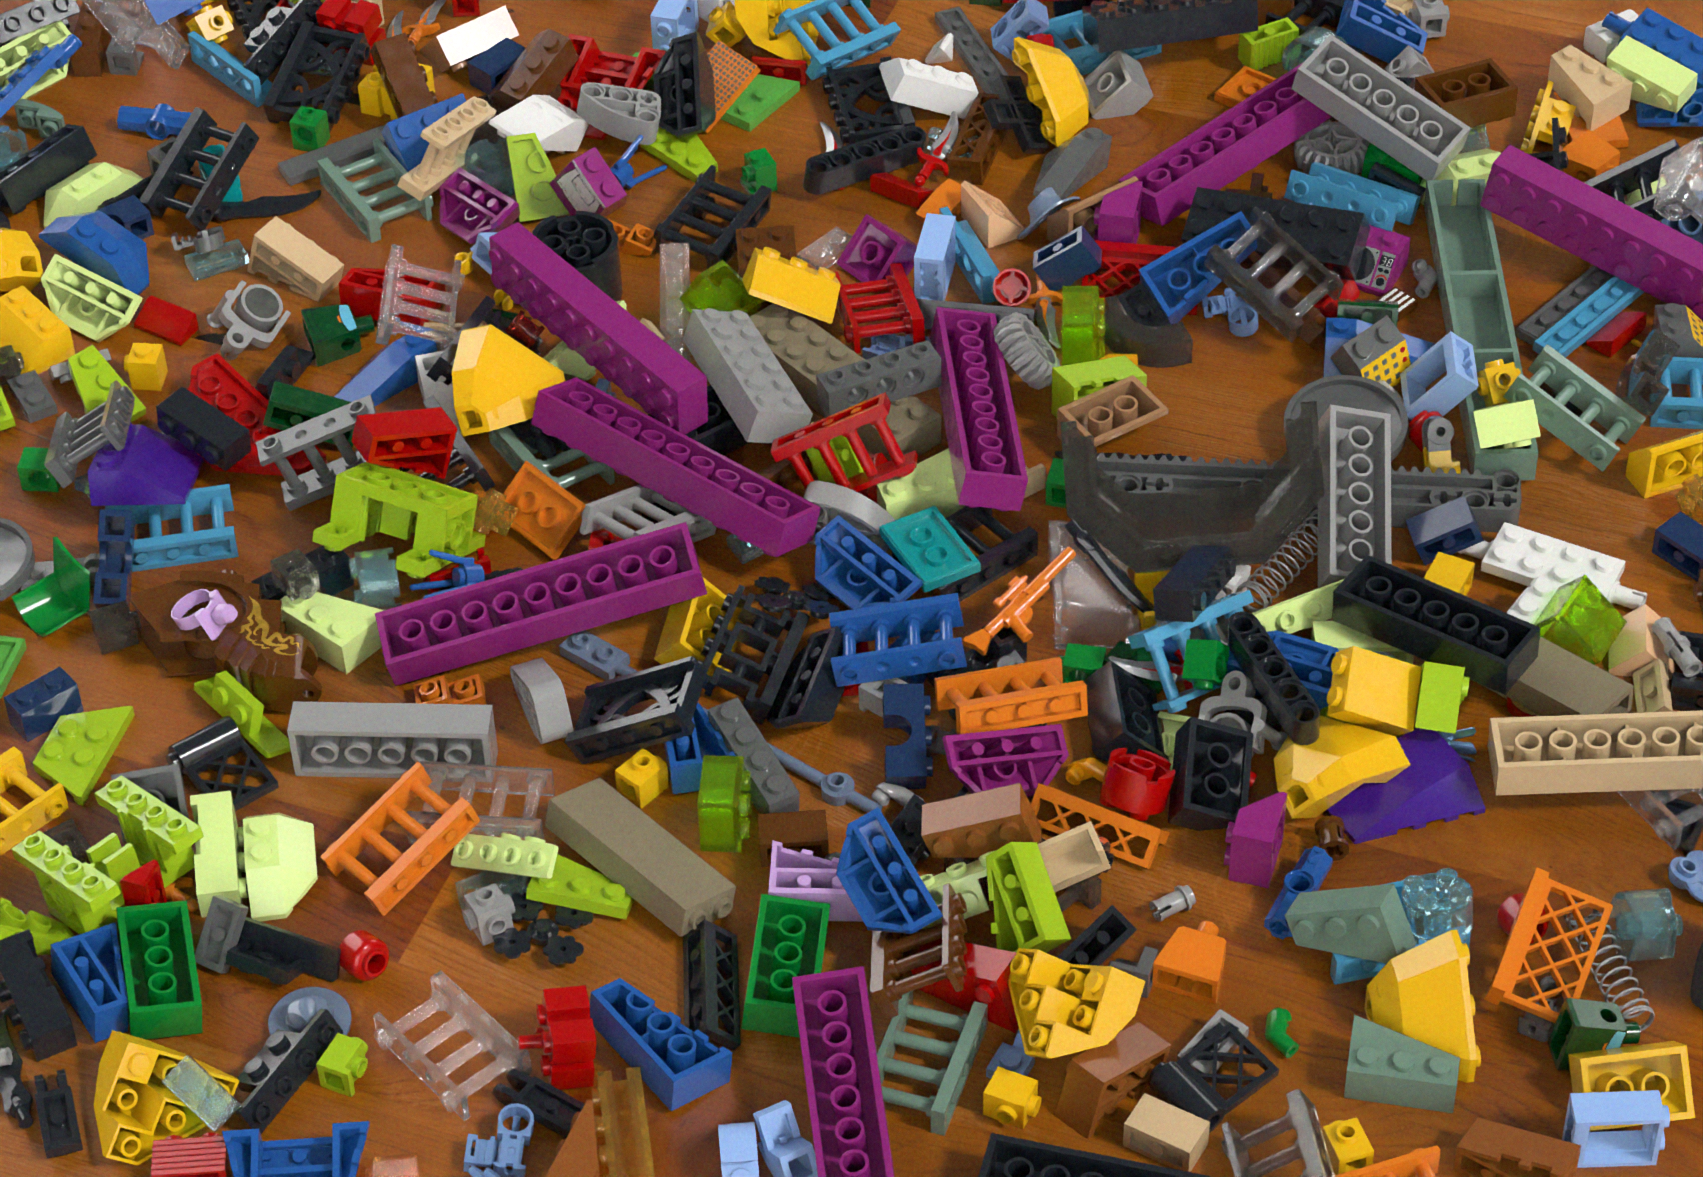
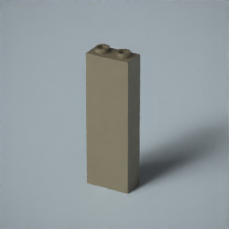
M1540 637L1538 657L1506 695L1488 687L1486 688L1506 699L1507 697L1513 699L1539 716L1629 713L1632 709L1634 686Z
M601 778L549 799L545 827L611 881L624 886L627 894L680 937L688 934L692 929L695 930L697 925L704 919L713 922L731 913L736 886Z

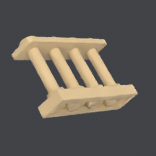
M473 96L422 130L420 137L429 142L424 157L419 165L401 176L397 186L419 201H422L439 189L459 167L466 170L473 165L477 155L469 151V143L476 128L494 117L496 110L489 106L487 101Z

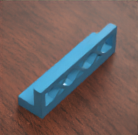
M195 31L187 34L193 62L254 106L259 107L263 105L273 83L266 80L260 85L259 77L243 67L245 63L213 40L209 42Z
M948 206L939 208V214L953 216ZM956 221V262L982 304L995 302L997 300L993 295L992 285L995 277L1000 272L968 221Z

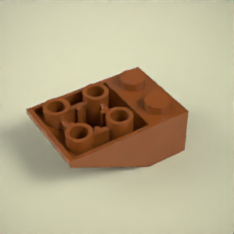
M587 1099L581 1112L577 1111L574 1114L570 1133L566 1140L562 1139L559 1142L552 1166L546 1168L541 1177H600L593 1100Z

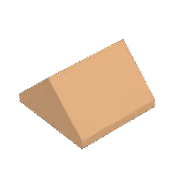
M963 181L961 184V217L968 221L982 242L988 248L1017 239V236L1025 228L1002 201L971 183Z
M1646 604L1608 625V672L1612 675L1633 677L1632 673L1659 658L1667 664L1669 680H1672L1673 672H1675L1674 659L1666 655L1664 652L1665 646L1652 630L1655 621L1661 617Z

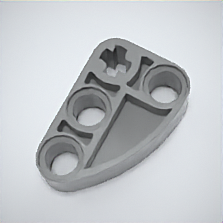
M587 82L580 88L577 114L586 122L608 135L632 143L639 135H642L643 140L639 144L649 145L656 141L661 117V97L657 93L648 90Z
M813 481L808 484L803 498L821 507L813 540L808 542L809 544L816 545L815 535L839 515L883 551L886 552L889 549V546L879 535V526L895 521V519L885 509L866 496L844 486L824 481Z
M540 657L510 666V675L519 702L540 744L565 738L568 733L574 732L561 679L545 660Z

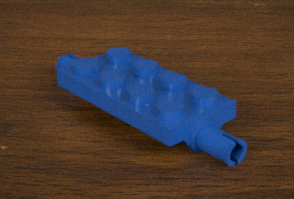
M1648 7L1632 22L1616 15L1613 11L1606 15L1602 22V27L1621 36L1618 44L1626 35L1698 73L1696 90L1703 88V38Z
M70 34L60 45L56 44L52 47L45 45L39 51H33L24 60L27 64L21 69L17 68L7 77L9 83L3 88L0 87V118L48 69H59L68 62V59L82 46V42L77 36Z

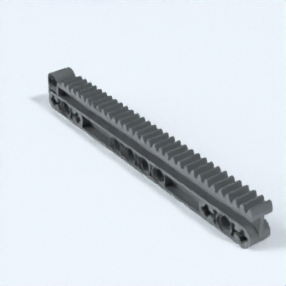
M1087 452L1084 457L1082 506L1086 511L1094 514L1303 523L1313 511L1318 509V466L1316 462H1312L1310 467H1306L1304 462L1301 461L1297 467L1293 466L1291 461H1287L1284 466H1281L1278 460H1275L1272 465H1268L1266 460H1262L1259 465H1256L1253 459H1250L1247 464H1243L1241 459H1237L1234 464H1231L1228 458H1225L1222 463H1218L1216 458L1213 457L1209 463L1205 462L1203 457H1199L1197 462H1193L1190 456H1187L1185 461H1180L1178 456H1174L1172 461H1168L1166 455H1162L1160 460H1156L1153 455H1149L1147 460H1143L1141 454H1137L1135 459H1131L1129 454H1124L1122 459H1119L1116 453H1112L1110 458H1106L1102 452L1096 458L1093 457L1091 452ZM1400 466L1398 471H1394L1391 467V528H1408L1407 519L1464 495L1475 515L1481 532H1499L1504 522L1518 526L1522 502L1520 476L1508 469L1498 470L1493 475H1482L1480 470L1476 469L1472 475L1469 474L1467 469H1463L1461 474H1457L1454 468H1451L1448 473H1444L1442 468H1438L1435 473H1432L1429 467H1425L1423 472H1419L1417 467H1412L1410 472H1407L1404 466ZM1313 519V523L1318 524V519Z

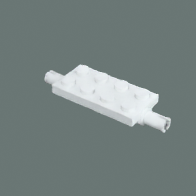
M1504 522L1496 538L1491 542L1482 541L1458 551L1460 554L1463 553L1481 559V571L1526 586H1529L1536 576H1541L1565 588V599L1602 611L1606 604L1612 606L1613 603L1635 610L1644 605L1647 599L1646 592H1640L1620 585L1619 579L1624 571L1626 561Z

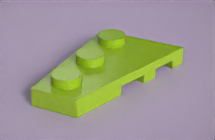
M659 127L656 141L653 144H641V148L694 183L701 173L704 174L711 165L716 166V172H718L716 160L697 134L679 139Z
M528 133L507 136L506 142L515 198L520 210L519 223L546 219L552 215H555V217L570 215L549 184L556 177V174L536 134Z
M94 345L68 358L67 365L77 393L83 402L85 414L107 401L112 382L117 380L122 387L127 386ZM133 392L135 404L130 422L146 414V407Z
M559 854L556 857L552 878L532 877L526 892V899L625 920L635 900L625 892L624 886L614 883L604 874Z

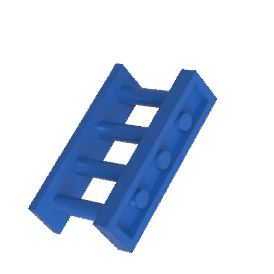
M958 593L829 613L831 628L835 626L840 628L843 642V656L831 658L837 687L967 667L962 638H953V628L964 626ZM940 630L939 641L921 643L920 633ZM907 635L908 646L888 649V638ZM875 640V651L856 654V643Z

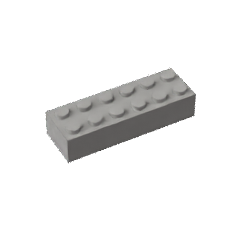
M1331 34L1297 69L1291 88L1425 180H1435L1463 149L1471 130L1469 126Z
M712 308L692 310L683 341L703 373L707 376L711 386L747 442L773 443L774 439L810 424L813 413L747 313L740 310H733L732 312L718 311Z
M1330 404L1318 421V588L1345 579L1366 555L1392 565L1391 414Z
M293 701L287 733L295 776L400 778L405 771L409 770L418 761L424 767L430 779L494 780L498 746L492 705Z

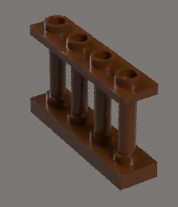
M950 883L943 885V903L937 904L943 915L941 917V924L901 939L900 937L904 933L872 930L870 995L885 1020L898 1015L899 1000L902 999L903 994L946 978L949 979L956 992L963 990L964 976L967 975L964 962V954H967V947L964 941V934L967 933L964 913L967 912V906L962 894H956ZM942 938V944L900 959V957H903L904 952ZM942 959V965L899 980L905 972Z

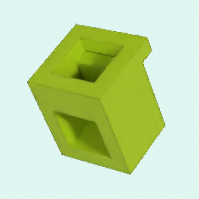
M337 1033L316 1064L320 1086L353 1097L355 1094L354 1082L357 1078H361L367 1068L368 1060L365 1054L368 1051V1045L358 1037H349Z

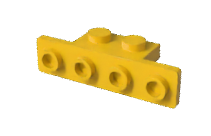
M1548 81L1545 90L1540 88L1524 135L1525 138L1520 148L1521 151L1527 154L1532 153L1536 139L1553 145L1552 118L1558 117L1560 127H1565L1568 135L1576 106L1568 104L1563 100L1550 98L1554 84L1553 81Z

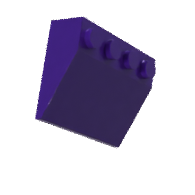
M130 422L124 449L118 452L110 442L97 451L88 469L91 506L186 504L204 460L195 451L184 447L180 441L144 425H132Z

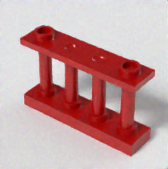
M901 262L890 264V275L886 276V279L843 285L838 271L835 272L834 277H837L841 284L837 308L844 324V337L846 344L851 343L855 353H861V338L904 332L905 335H910L913 345L925 341L924 317ZM880 291H887V292H888V293H884V294H877V295H870V296H863V297H856V298H849V299H848V297H847V296H851V295H859V294H866V293H873V292H880ZM891 304H893V306H894V307H889V308H882V309H875V310H868V311H861V312H854V313H853V310H856V309H863V308H870V307H877V306H884V305H891ZM896 318L899 319V321L860 327L858 326V324Z
M886 392L773 440L771 454L775 462L783 459L791 462L805 490L814 479L801 454L804 450L812 447L819 450L835 483L856 492H860L895 476L902 478L909 475L916 468L918 459L916 450L903 455L885 420L887 415H889L891 405ZM868 423L875 426L892 459L876 467L857 432L859 427ZM840 435L847 438L864 471L848 479L829 444L831 439Z

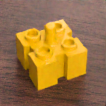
M418 63L426 71L428 79L426 83L429 90L435 93L432 66ZM374 65L373 72L367 74L358 85L361 113L377 117L388 114L391 120L398 119L378 69Z

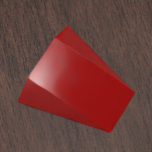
M569 33L568 38H570L579 59L560 82L561 94L557 101L577 113L580 88L584 83L595 82L642 89L656 71L667 51L642 47L638 57L601 51L594 38ZM589 124L584 137L603 141L608 134Z

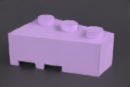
M772 840L768 895L830 904L828 921L863 922L836 875L839 858L833 857L832 861L813 856V851L802 849L801 852L783 848V843Z

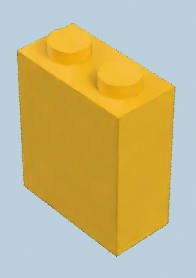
M1356 646L1336 652L1331 663L1333 675L1331 688L1327 694V716L1396 737L1414 731L1422 667Z

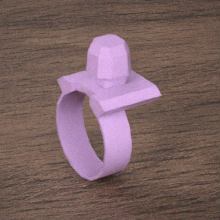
M207 589L195 590L181 598L171 610V617L181 630H191L202 626L212 641L219 636L227 624L232 623L238 616L235 607L227 604L217 589L212 592ZM210 601L206 608H201L194 614L182 618L195 605Z

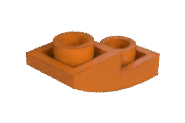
M950 178L942 183L916 212L917 219L924 223L927 213L939 214V208L947 206L952 214L958 215L961 212V184Z
M609 219L613 223L614 230L618 235L620 253L638 256L651 255L656 247L654 230L639 223H636L633 229H630Z
M479 673L448 683L445 676L442 675L413 685L416 704L487 705L484 684Z

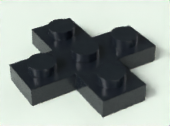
M1000 75L993 81L1000 99H988L983 104L992 129H1013L1023 153L1044 154L1050 146L1047 139L1043 137L1040 128L1043 122L1042 110L1029 101L1020 76Z

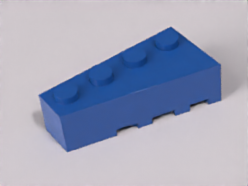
M1242 211L1139 269L1140 283H1143L1173 328L1257 248V235Z
M619 978L591 992L590 1017L593 1019L595 1029L670 1111L730 1082L733 1052L723 1046L717 1048L708 1042L709 1037L698 1029L693 1032L681 1024V1018L671 1011L667 1013L655 1007L653 999L623 979Z

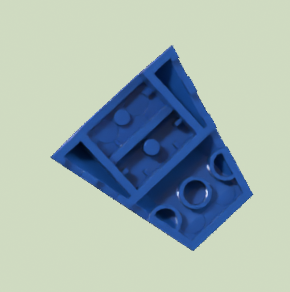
M370 1122L332 1123V1137L262 1141L259 1129L222 1131L234 1177H356Z

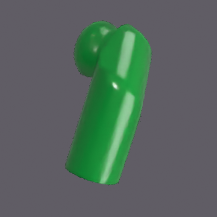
M1276 1007L1267 1014L1265 1038L1286 1058H1290L1299 1049L1298 1043L1286 1033L1289 1026L1288 1021H1292V1016L1288 1010Z

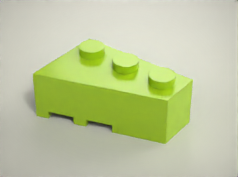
M1126 356L1052 367L1051 413L1057 418L1058 408L1132 375L1146 387L1147 375Z
M1424 661L1421 666L1415 728L1456 734L1459 706L1461 701H1464V697H1467L1470 677L1464 676L1465 667Z
M1010 842L987 855L986 867L989 901L994 903L995 923H991V933L996 934L997 949L1017 952L1018 948L1038 949L1047 953L1071 940L1037 842Z

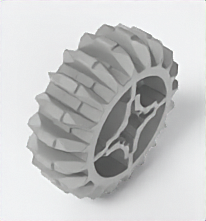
M1329 119L1328 122L1321 123L1320 126L1310 130L1295 141V161L1297 162V167L1303 169L1305 174H1309L1313 162H1319L1357 175L1362 173L1364 158L1370 142L1341 122H1331Z
M1015 312L1005 316L999 321L1000 323L994 326L995 329L993 330L995 342L999 345L998 349L1004 355L1003 358L1014 369L1016 375H1019L1023 382H1026L1030 387L1039 390L1051 385L1052 367L1060 366V360L1056 357V352L1052 349L1051 344L1047 341L1045 335L1041 333L1039 327H1036L1032 320H1029L1025 315Z

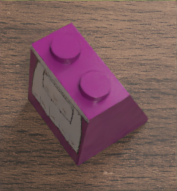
M596 147L573 159L549 183L571 216L576 215V211H587L606 217L623 207L627 202V193Z

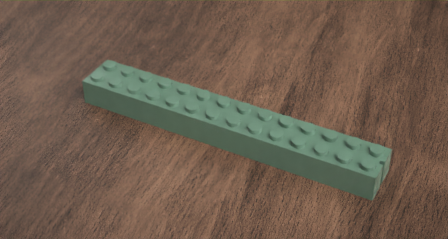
M1459 179L1456 206H1451L1453 180H1427L1424 211L1434 268L1437 273V285L1446 335L1451 331L1473 345L1477 372L1486 369L1485 363L1503 359L1504 364L1514 362L1515 368H1519L1523 375L1491 211L1480 206L1486 187L1485 179ZM1477 389L1459 403L1471 474L1473 475L1476 469L1480 470L1482 475H1493L1498 470L1508 469L1516 472L1521 480H1535L1538 460L1536 437L1531 438V445L1517 448L1495 449L1494 446L1480 448L1473 412L1486 406L1483 396L1478 394Z

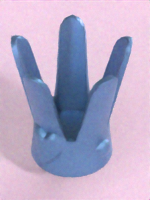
M1475 727L1456 730V734L1437 731L1459 755L1476 754L1477 751L1472 743L1454 741L1473 736L1476 733ZM1460 755L1463 759L1475 762V759Z

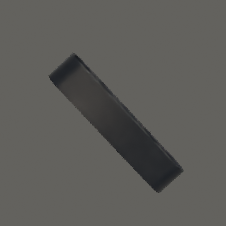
M906 126L813 156L806 161L803 188L811 194H824L869 179L875 173H888L918 163L917 148L921 147L922 151H924L926 133L920 127Z
M1243 611L1231 615L1228 620V646L1240 666L1290 739L1299 745H1310L1316 742L1320 733V710L1314 699L1257 617L1252 613Z

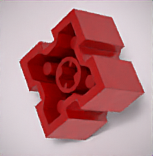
M325 0L316 12L319 27L354 34L359 32L365 33L367 43L370 45V51L374 42L387 39L385 29L378 27L383 21L378 4L359 0L358 3H354L351 0ZM323 43L324 47L326 48L330 45ZM339 47L332 54L334 55L340 49H345L346 53L342 57H346L351 48ZM371 53L368 60L364 61L363 64L374 65L375 62Z
M586 985L543 989L542 1004L536 1005L537 1023L541 1027L535 1028V1034L518 1036L519 1050L533 1048L543 1050L544 1055H540L542 1077L548 1076L549 1084L559 1090L593 1087L595 1072L593 1060L596 1057L597 1040L593 1019L590 1017V1004Z

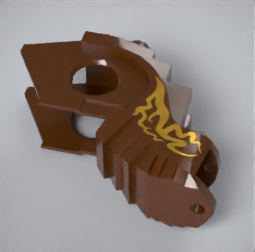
M225 569L221 572L205 570L181 571L180 580L131 594V603L149 624L138 629V637L166 669L167 676L203 675V673L227 671L259 700L266 709L278 712L283 711L290 714L293 701L317 702L321 697L322 685L313 677L318 663V654L315 646L300 633L286 634V623L282 621V600L261 599L260 584L245 583L243 575H238L231 569ZM199 589H207L210 592L217 589L225 602L233 605L238 612L235 620L227 624L219 636L213 640L218 641V644L213 653L214 657L208 659L193 657L185 648L186 641H212L203 627L199 626L191 630H181L171 617V610L174 605L185 595ZM210 601L195 605L182 618L194 614L201 608H206Z

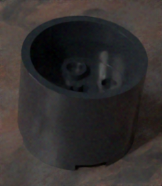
M576 211L574 216L556 218L555 215H552L541 221L533 229L532 234L610 298L614 301L621 300L623 288L619 240L611 221L596 213Z

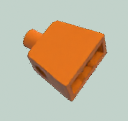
M1589 129L1563 147V151H1567L1568 168L1564 169V173L1581 182H1586L1619 166V150Z
M1202 921L1197 930L1185 926L1178 927L1154 960L1152 986L1216 1005L1225 965L1227 943L1223 937L1218 936L1219 928L1217 925L1210 921Z

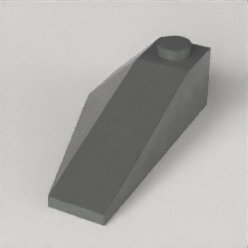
M1086 128L1045 155L1033 195L1037 196L1045 188L1052 187L1061 200L1066 199L1108 167L1112 136L1104 134L1098 128Z

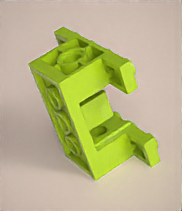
M364 462L336 475L330 522L314 529L312 542L324 545V549L328 551L339 552L352 544H357L359 541H365V537L373 536L375 531L404 540H409L410 534L413 532L415 533L413 549L397 556L395 569L407 572L409 577L422 579L454 563L430 556L429 550L465 557L476 551V549L485 546L486 534L473 531L478 495L394 468Z
M122 775L110 781L94 794L99 805L118 817L127 842L125 846H121L118 835L113 832L86 850L90 864L87 862L82 864L72 856L69 846L60 845L39 830L33 835L26 837L21 843L11 849L14 858L35 873L50 914L78 934H83L117 921L116 907H126L120 880L153 859L158 861L164 888L195 867V854L192 845L204 837L201 826Z

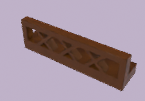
M978 93L947 159L948 166L970 168L972 184L983 185L1008 130L992 129L987 114L982 107V104L988 99H1000L998 94ZM984 118L987 120V122L980 125L974 123ZM975 135L979 137L978 139L971 142H968L966 140ZM967 152L972 154L971 158L958 157Z
M1253 251L1248 258L1254 265L1240 280L1245 285H1249L1251 291L1314 349L1325 338L1326 318L1261 256Z

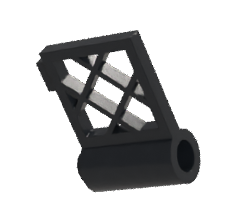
M229 716L221 718L168 747L169 754L166 755L168 764L180 762L182 775H187L201 794L219 791L237 793L236 798L233 800L235 811L279 788L278 781L244 741L237 725ZM239 752H242L247 758L245 766L228 764V759ZM207 769L219 771L216 781L203 780L198 774ZM224 773L242 774L240 784L222 782ZM248 775L262 777L265 780V783L258 787L245 786Z
M1219 1022L1203 1034L1205 1041L1177 1062L1159 1063L1150 1073V1088L1164 1102L1209 1121V1133L1221 1123L1226 1114L1279 1075V1068L1230 1022L1225 1026ZM1227 1037H1230L1239 1046V1054L1217 1052L1218 1044ZM1197 1060H1213L1212 1074L1197 1073L1190 1065ZM1217 1061L1238 1063V1076L1216 1074ZM1243 1063L1258 1064L1265 1072L1258 1077L1242 1076ZM1216 1083L1238 1085L1237 1093L1226 1101L1216 1091Z

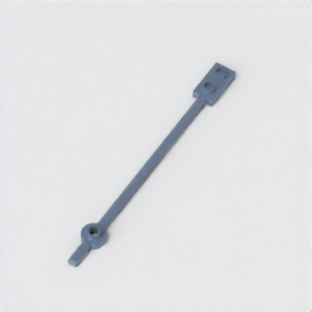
M586 630L573 633L559 645L561 656L605 680L613 679L617 675L624 676L638 672L628 666L630 664L628 653ZM702 707L703 710H704V711L706 712V714L708 715V709ZM768 743L783 767L821 787V796L826 803L833 806H843L850 803L866 813L877 807L882 810L880 804L855 791L854 780L848 774L835 772L825 775Z

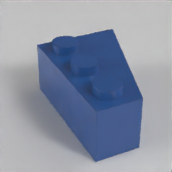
M698 702L692 718V722L695 724L692 735L663 742L673 794L739 785L737 757L733 751L730 752L726 747L722 735L712 727L708 715Z

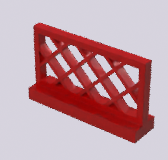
M1094 240L1102 249V262L1099 269H1106L1107 271L1098 277L1094 273L1083 276L1079 305L1122 309L1116 294L1124 289L1129 290L1134 287L1132 284L1140 280L1139 269L1177 247ZM1120 271H1134L1136 274L1126 279ZM1114 276L1120 284L1110 289L1103 282ZM1096 286L1104 292L1099 297L1087 296V292ZM1198 304L1186 315H1197Z

